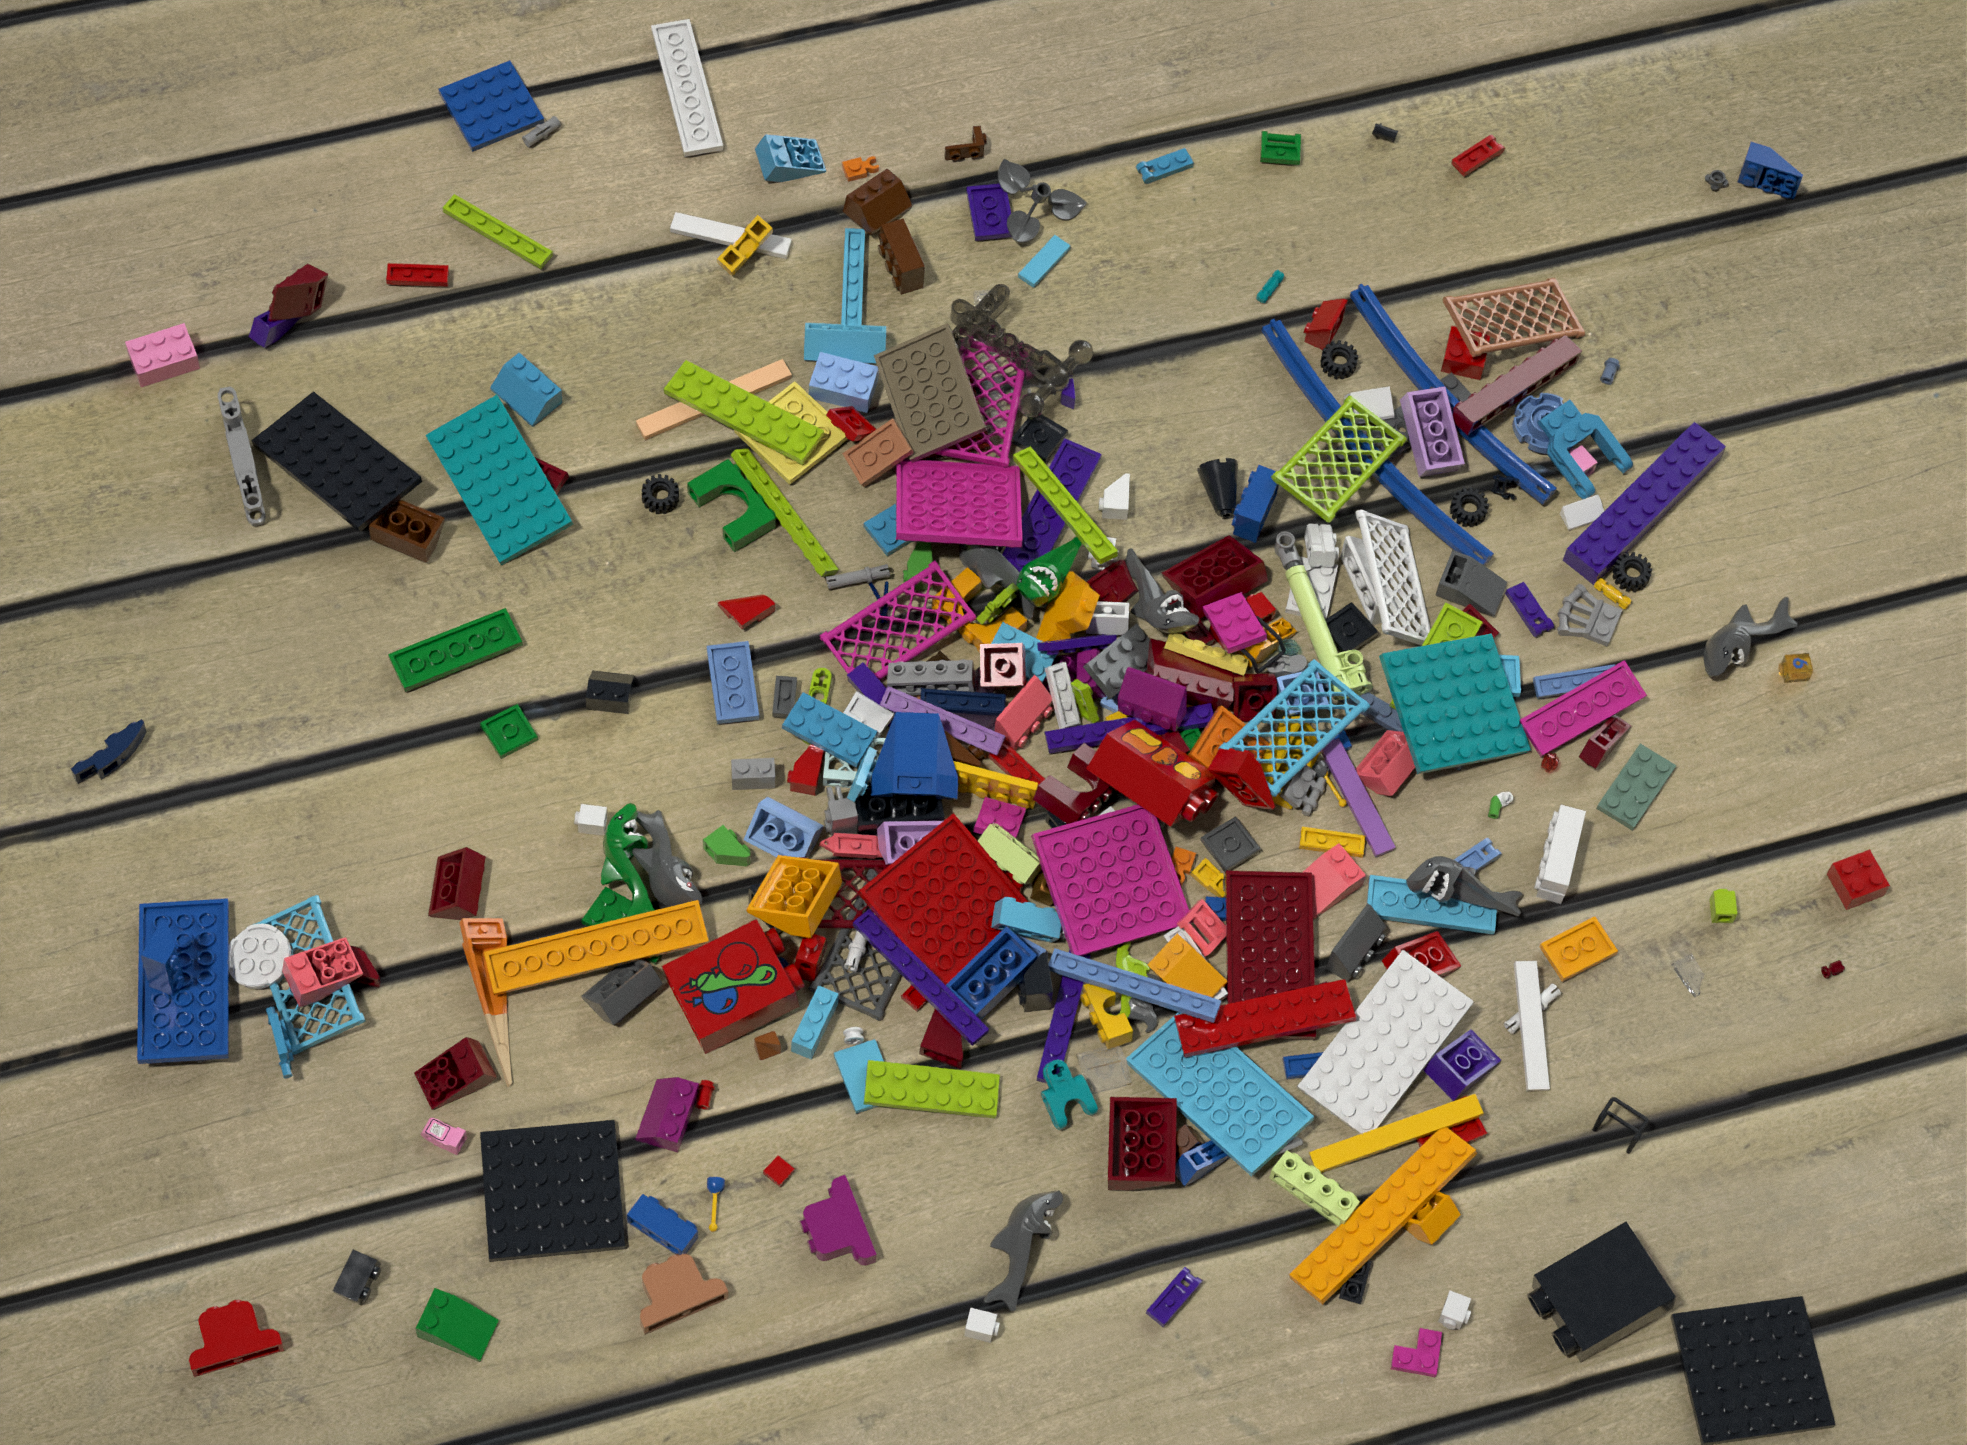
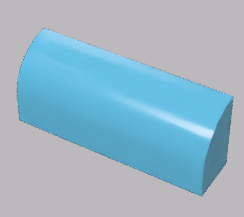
M805 323L804 360L817 361L819 353L823 352L863 363H876L874 355L886 349V326Z

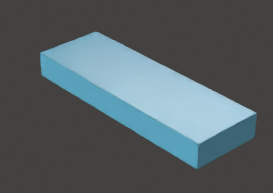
M1054 235L1018 273V278L1034 288L1070 250L1071 245Z

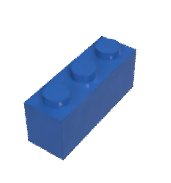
M642 1194L627 1214V1223L674 1254H687L698 1239L697 1227L688 1220L683 1221L674 1210L670 1208L665 1209L652 1196L647 1197Z

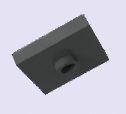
M1236 816L1205 834L1200 839L1224 872L1233 869L1260 852V847Z

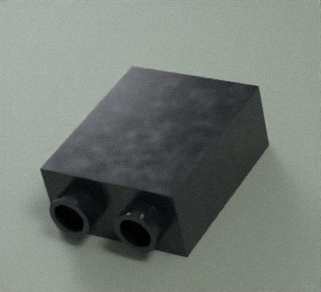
M1627 1221L1534 1274L1532 1283L1534 1291L1527 1294L1528 1300L1537 1315L1542 1318L1550 1314L1558 1329L1552 1332V1337L1560 1351L1565 1356L1574 1352L1580 1362L1673 1309L1676 1299L1675 1294Z

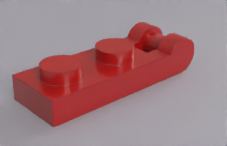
M1491 134L1453 158L1451 164L1465 177L1495 156L1501 155L1505 151V147L1502 144H1498L1496 138Z

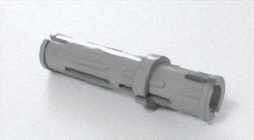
M887 564L872 568L867 566L863 570L827 576L826 582L828 590L866 581L871 583L872 580L890 577Z

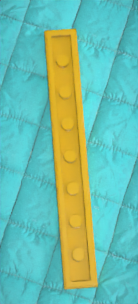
M1476 1094L1316 1149L1309 1152L1314 1167L1322 1173L1436 1133L1439 1129L1450 1128L1483 1116L1484 1113Z

